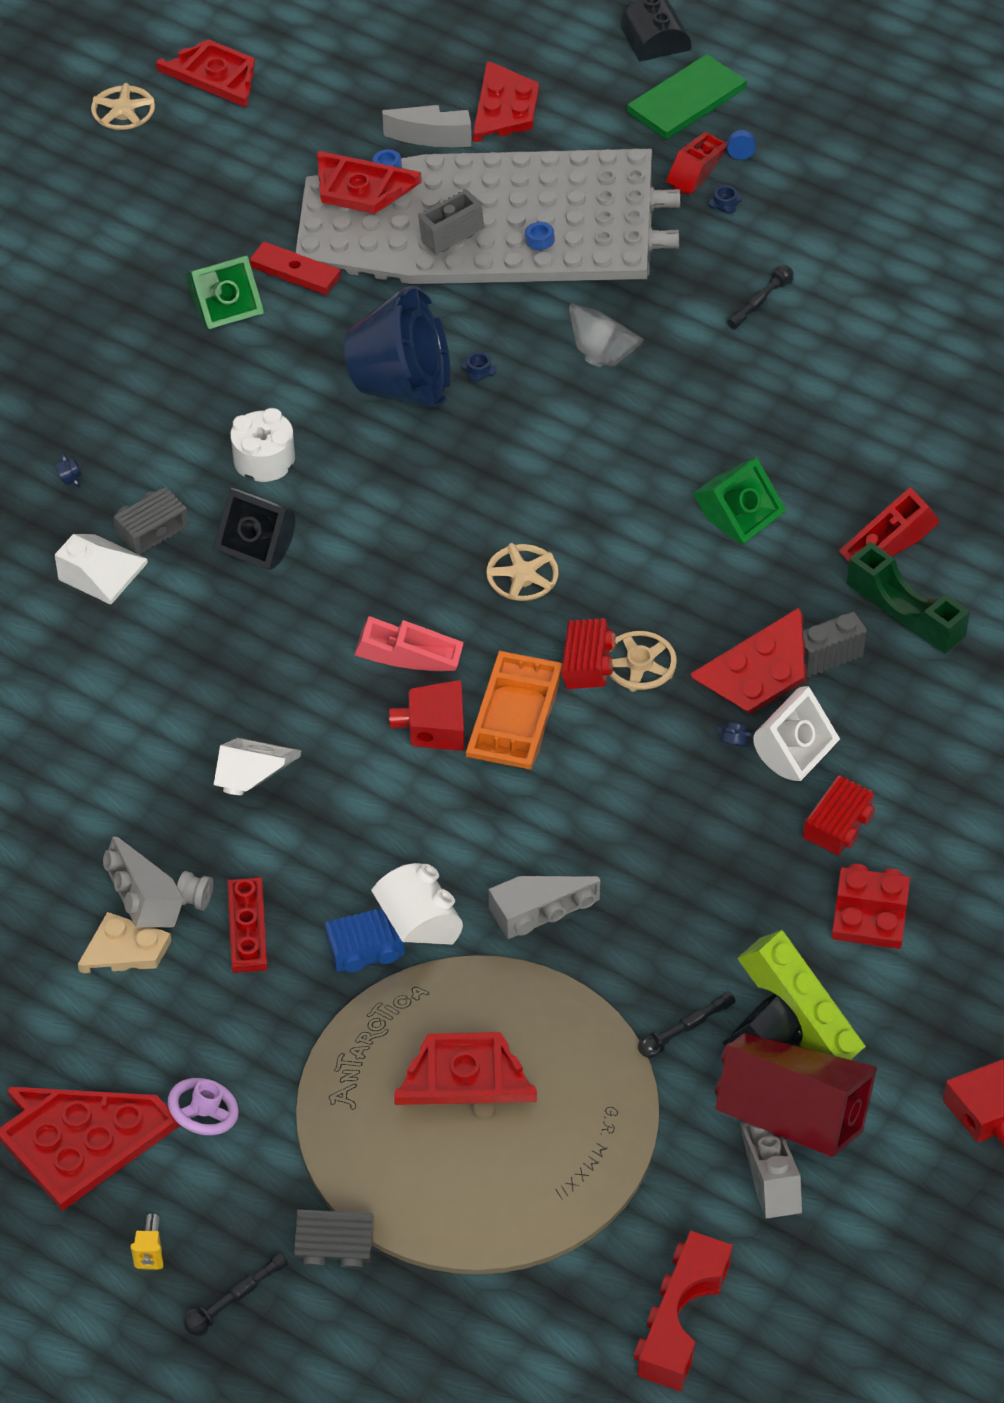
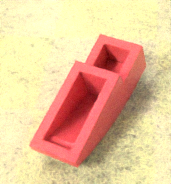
M368 616L361 630L354 655L395 667L427 671H455L464 642L404 620L397 627Z

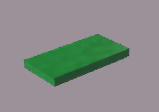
M706 54L627 104V112L667 140L746 89L747 81Z

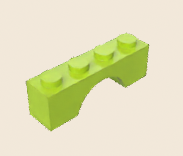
M783 930L759 938L737 958L757 987L773 992L793 1010L802 1028L801 1048L852 1060L866 1047Z

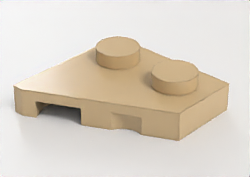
M107 912L78 963L79 972L90 973V968L111 967L112 971H125L129 968H157L172 941L171 933L153 927H135L132 920Z

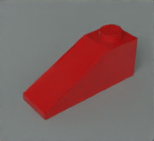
M703 132L678 151L666 182L673 185V189H680L682 194H692L700 188L727 151V142L707 132Z
M909 487L844 545L839 552L849 562L851 557L868 543L872 542L893 556L920 541L940 523V520L918 494Z

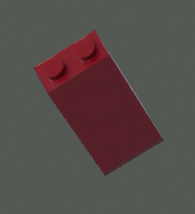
M746 1033L725 1046L721 1056V1062L724 1063L723 1072L715 1087V1094L718 1096L715 1110L832 1158L863 1132L877 1067Z

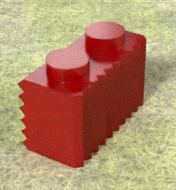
M589 618L587 621L582 619L581 621L570 620L568 622L561 670L567 689L606 687L607 676L612 675L613 672L610 651L615 650L616 647L614 630H609L606 619L601 618L599 620L595 618L592 620Z
M842 775L837 776L806 819L803 838L840 856L845 846L851 848L854 845L859 834L858 828H860L861 824L867 825L871 821L875 812V806H872L874 793L872 790H867L866 787H861L860 784H855L854 781H849L848 778H843Z

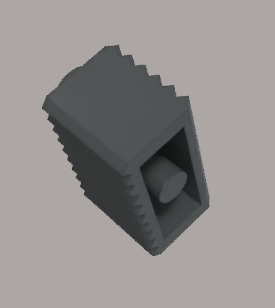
M463 189L457 195L448 197V200H443V203H438L433 208H429L428 211L424 210L423 213H419L422 243L436 255L447 251L454 244L464 239H469L475 233L484 229L485 226L483 224L485 223L482 216L484 214L482 213L481 202L468 190Z
M166 486L156 492L150 491L144 495L142 500L130 507L124 506L120 508L116 515L113 516L115 534L134 553L140 555L142 552L145 553L147 549L150 550L152 546L155 547L157 543L161 544L163 540L166 541L168 537L171 538L173 534L176 535L178 531L181 532L183 528L186 529L188 527L187 509Z
M854 611L803 630V639L805 640L804 663L806 665L807 677L811 678L812 674L823 673V670L828 671L829 668L834 669L835 666L840 667V664H846V661L851 662L852 659L863 658L867 629Z
M297 1210L295 1257L303 1259L304 1266L324 1267L325 1261L328 1260L340 1261V1267L363 1268V1262H372L373 1213Z

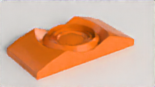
M499 651L466 750V757L531 770L541 748L548 717L554 707L561 678L562 663Z

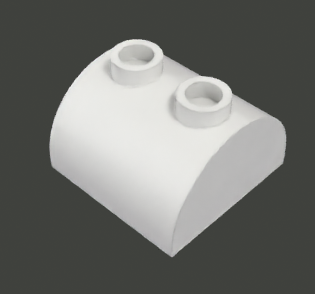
M804 686L796 689L755 732L753 740L757 753L770 769L786 779L801 781L840 738L810 687Z
M413 863L396 868L381 878L371 891L402 942L453 945L461 934L463 923L453 907L455 903L454 897L448 891L441 888L437 882L439 873L429 864Z

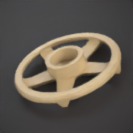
M128 83L106 89L97 96H94L91 106L94 119L102 126L114 130H128L141 126L151 118L155 110L154 98L144 89L130 86ZM120 92L119 99L105 98L110 94ZM130 92L138 93L145 98L130 100ZM98 104L111 108V111L102 119L97 114ZM150 105L149 113L140 120L135 113V108ZM114 118L119 120L129 119L133 124L112 125L109 122Z
M510 543L508 547L498 551L490 559L487 566V579L491 587L501 596L516 601H529L544 596L555 586L559 574L558 565L551 552L548 553L542 548L527 544L515 545ZM519 551L533 552L540 555V557L527 562L524 561ZM510 554L512 566L494 567L500 558ZM549 562L553 571L551 582L536 573V570ZM493 576H510L512 584L509 593L504 592L496 585ZM532 583L544 588L543 591L533 595L518 596L522 587L529 586Z
M632 631L616 637V644L623 640L628 653L627 657L612 659L613 668L629 667L631 674L630 681H627L613 671L612 675H609L613 681L629 688L631 692H635L636 690L656 688L673 678L677 657L671 644L663 637L647 631ZM646 636L658 640L659 643L651 648L642 645L637 646L632 637ZM666 648L671 656L669 669L654 662V658ZM645 671L662 676L651 682L640 683Z

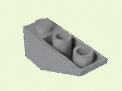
M112 837L109 850H106L103 856L104 869L108 871L114 883V888L119 893L125 910L129 913L135 927H175L183 898L173 879L119 837Z
M518 876L488 889L489 910L507 939L517 935H526L540 925L547 922H556L568 913L580 908L586 909L596 901H599L600 879L598 876Z
M740 1122L757 1198L765 1218L802 1213L801 1177L785 1138L747 1122Z

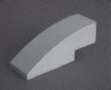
M439 105L382 110L383 135L386 137L432 147L471 146V122L468 110L440 112Z

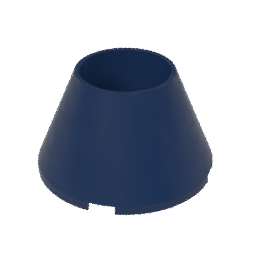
M413 285L403 288L352 326L345 335L344 353L351 380L361 393L427 408H435L441 406L446 400V396L442 395L444 387L450 386V358L440 317H433L428 304H432V301L420 287Z

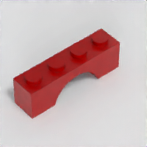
M691 1230L686 1242L678 1243L672 1261L676 1265L673 1275L667 1273L664 1277L660 1289V1295L664 1296L660 1307L655 1305L652 1307L647 1321V1327L651 1328L647 1339L640 1338L634 1353V1360L639 1361L638 1377L680 1392L682 1391L694 1360L695 1341L683 1330L678 1315L682 1308L695 1298L705 1295H719L731 1265L733 1245Z

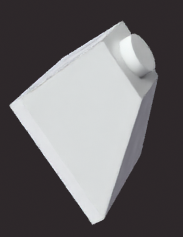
M73 534L55 554L60 581L110 605L148 563L147 558L96 534Z
M242 738L233 739L220 745L214 785L224 787L223 792L243 795L244 791L246 792L256 787L300 758L301 750Z

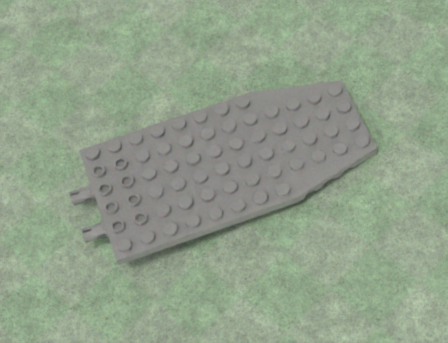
M652 149L423 154L401 159L402 168L421 172L422 182L376 214L321 203L319 175L306 177L296 253L335 268L345 269L347 274L359 276L360 272L375 274L376 279L387 280L388 277L400 278L401 283L407 284L647 279L650 273V252H652V249H679V229L652 230L651 222L654 208H680V189L654 190V187H652ZM466 189L482 204V213L484 214L482 216L485 223L483 225L485 228L475 233L471 238L454 244L447 251L435 255L422 243L418 215L423 213L424 210L428 211L434 205L443 203V200H448V197H453V195H457L458 192ZM546 222L554 228L555 241L547 249H531L525 242V229L532 223Z

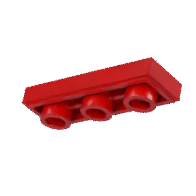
M263 242L249 259L250 266L253 269L326 296L341 278V269L267 242Z
M262 877L227 880L232 973L268 970Z

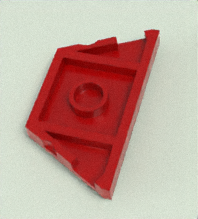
M208 39L192 48L178 51V57L168 62L163 58L156 61V69L168 76L246 107L255 71V58Z
M487 62L473 131V142H481L482 136L496 132L498 137L510 135L512 132L533 129L539 95V83L495 63Z
M322 151L317 153L321 203L376 214L422 182L421 172Z
M797 608L690 675L695 682L714 691L718 696L732 702L749 715L753 714L807 681L806 665L804 663L805 640L803 639L802 625L804 616L802 612Z
M501 1032L427 1034L420 1046L419 1055L412 1060L407 1069V1076L404 1082L394 1092L395 1105L537 1102V1089L534 1084L530 1085L523 1073L522 1065L517 1057L510 1053L509 1044Z

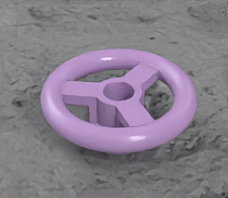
M189 1078L183 1080L172 1088L168 1096V1108L172 1117L183 1128L196 1134L218 1135L231 1129L238 1119L239 1107L233 1094L223 1085L210 1079ZM194 1089L191 1104L180 1109V1095L187 1090ZM221 1099L226 1103L228 1111L219 1108ZM197 1115L211 1116L221 1122L217 1124H202L190 1118Z

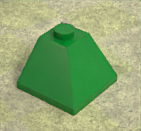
M247 255L185 273L193 303L207 330L264 313Z
M757 457L751 458L714 477L693 493L707 520L739 544L747 542L787 511Z

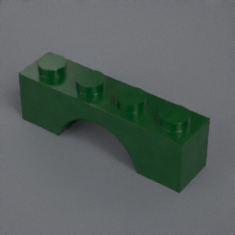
M870 542L849 559L846 584L938 650L946 654L966 637L970 611L946 594L939 599H929L914 591L900 574L895 558Z

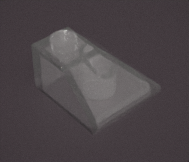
M571 303L569 307L577 349L587 355L585 357L587 362L598 368H601L602 364L611 367L616 366L640 346L644 340L598 310Z

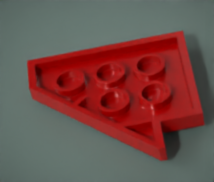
M10 1087L7 1090L8 1096L22 1113L0 1127V1142L63 1211L176 1130L180 1125L172 1117L166 1104L157 1095Z

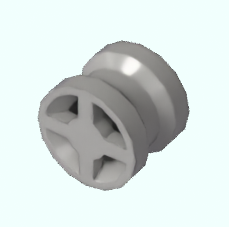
M184 871L177 883V888L183 898L182 905L193 904L195 909L204 911L211 899L213 878L208 876L198 878L194 876L193 872Z

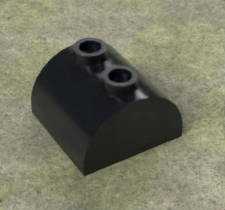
M636 0L625 10L621 19V29L639 62L691 50V40L668 0Z
M236 488L229 489L213 549L268 570L273 569L282 561L290 546L295 529V513L287 507Z
M772 993L722 1043L726 1046L744 1033L785 1044L791 1039L798 1043L802 1040L803 1033L800 1022L793 1010L784 1000Z

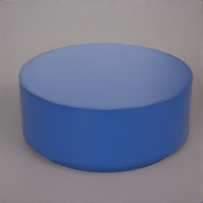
M738 130L729 135L727 151L731 157L743 160L754 154L756 149L755 138L750 132Z
M386 149L379 151L373 156L372 162L402 168L401 156L397 151Z
M535 222L525 229V242L531 249L544 250L551 247L555 241L554 228L546 222Z

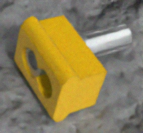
M152 1213L147 1215L145 1231H136L135 1243L130 1246L134 1267L137 1269L160 1270L164 1267L158 1231L160 1218L157 1214H154L153 1219Z

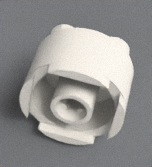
M269 408L265 411L241 415L234 419L231 430L233 462L238 473L244 477L245 474L252 476L254 481L259 482L277 480L288 473V468L295 462L293 428L290 422L281 415V412L278 409Z

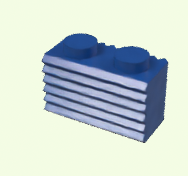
M382 908L380 910L375 909L374 911L369 910L367 913L362 912L359 915H348L346 918L341 917L339 920H328L325 923L326 939L336 972L344 970L347 972H357L364 968L365 965L377 962L390 964L399 957L405 956L404 942L400 939Z

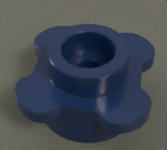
M719 186L715 189L714 198L709 200V206L713 209L717 208L722 212L733 213L736 211L735 206L737 203L742 201V195L737 193V190L732 186Z
M474 352L467 357V360L461 363V369L467 371L469 380L473 382H478L487 376H494L496 374V367L491 365L489 355L483 352Z
M61 453L63 460L55 463L64 484L67 486L75 482L77 487L81 486L77 477L82 475V472L74 458L68 460L65 453Z
M727 722L726 728H716V731L722 732L720 742L746 747L748 737L754 738V734L746 732L747 726Z

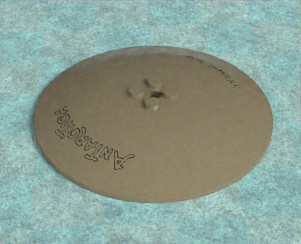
M459 956L429 961L392 974L367 988L352 999L332 1019L318 1038L305 1064L298 1088L296 1120L301 1155L308 1175L317 1192L331 1211L373 1213V1246L388 1255L427 1269L458 1274H494L530 1268L567 1254L591 1240L625 1209L638 1191L649 1169L655 1151L659 1127L658 1091L649 1059L638 1051L639 1039L619 1012L600 995L566 974L525 960L501 956ZM501 1032L509 1044L510 1053L516 1056L522 1065L523 1073L530 1085L534 1084L537 1089V1102L430 1105L394 1104V1092L404 1082L407 1076V1069L412 1060L419 1055L420 1046L427 1034Z

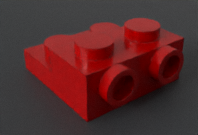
M852 864L848 868L841 867L831 939L901 949L910 877L903 876L902 872L897 869H886L883 873L869 871L862 864Z

